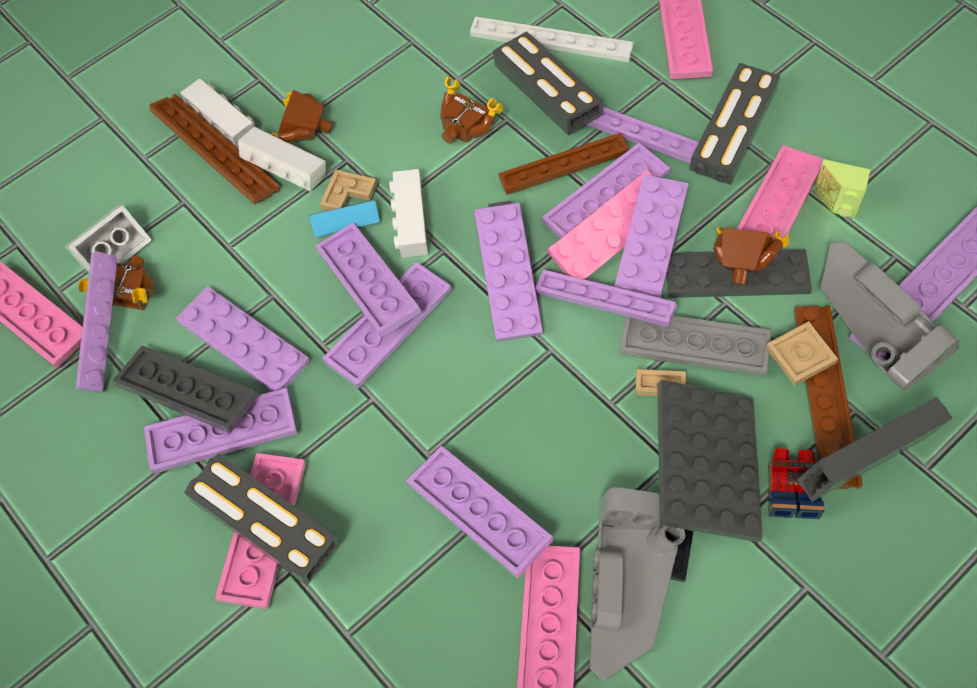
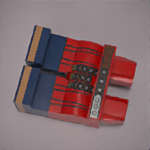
M783 448L775 449L768 468V517L792 518L795 514V518H821L825 512L822 497L812 502L797 481L801 475L816 463L813 450H800L798 452V461L789 460V450Z

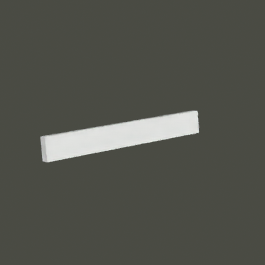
M475 17L470 29L471 37L508 42L527 31L546 49L624 62L630 61L634 42L482 17Z

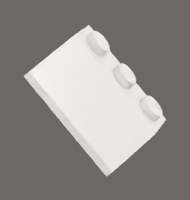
M118 205L68 243L65 248L89 273L91 253L97 251L117 256V263H124L148 244L151 238L123 205Z

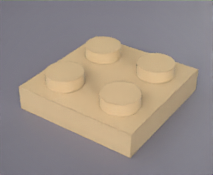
M809 321L767 343L766 349L794 386L831 367L838 360Z

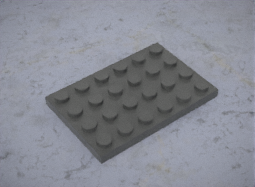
M661 380L657 384L660 525L759 542L763 539L753 398Z

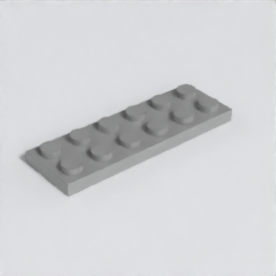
M626 316L620 354L766 377L769 351L766 349V346L771 340L772 330L681 316H673L670 327Z

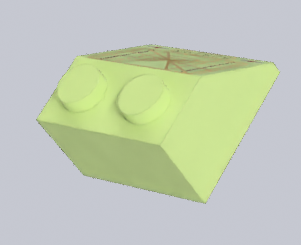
M824 159L814 191L832 213L843 217L855 218L866 192L870 169Z

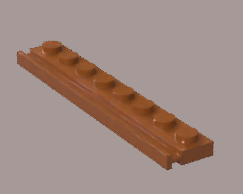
M173 94L172 98L166 97L149 104L150 111L253 204L270 197L273 192H279V185L257 165L239 157V149L176 94Z
M826 305V307L800 306L795 307L793 311L796 328L809 321L838 358L836 364L805 380L818 461L855 442L830 305ZM861 475L837 489H849L851 487L860 489L863 485Z

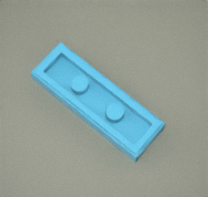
M375 199L309 215L315 237L336 233L352 223L356 227L380 222Z

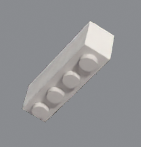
M200 78L180 92L184 102L237 149H239L238 140L256 126L250 116H244L235 104L232 106L223 94L219 95L210 83L206 84Z
M253 127L238 140L239 157L310 192L326 177L325 160L256 127Z
M419 169L393 172V181H389L391 195L394 194L395 199H391L392 212H396V217L392 218L393 229L398 232V236H394L395 249H400L401 258L428 255Z

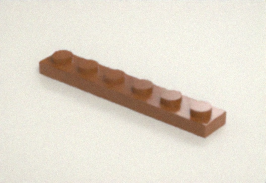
M621 133L498 173L499 180L506 195L619 158L629 150V147Z

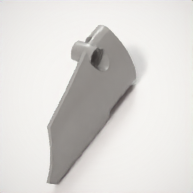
M847 242L830 243L820 289L873 360L874 365L881 369L903 391L910 388L957 351L960 340L941 323L939 326L934 324L921 312V307L872 262L868 263ZM881 351H887L891 354L887 361H880L876 358Z
M617 487L608 489L600 498L598 549L593 560L589 669L601 681H604L652 649L655 645L678 545L685 538L684 529L660 525L659 493ZM665 532L671 535L673 542L667 539Z

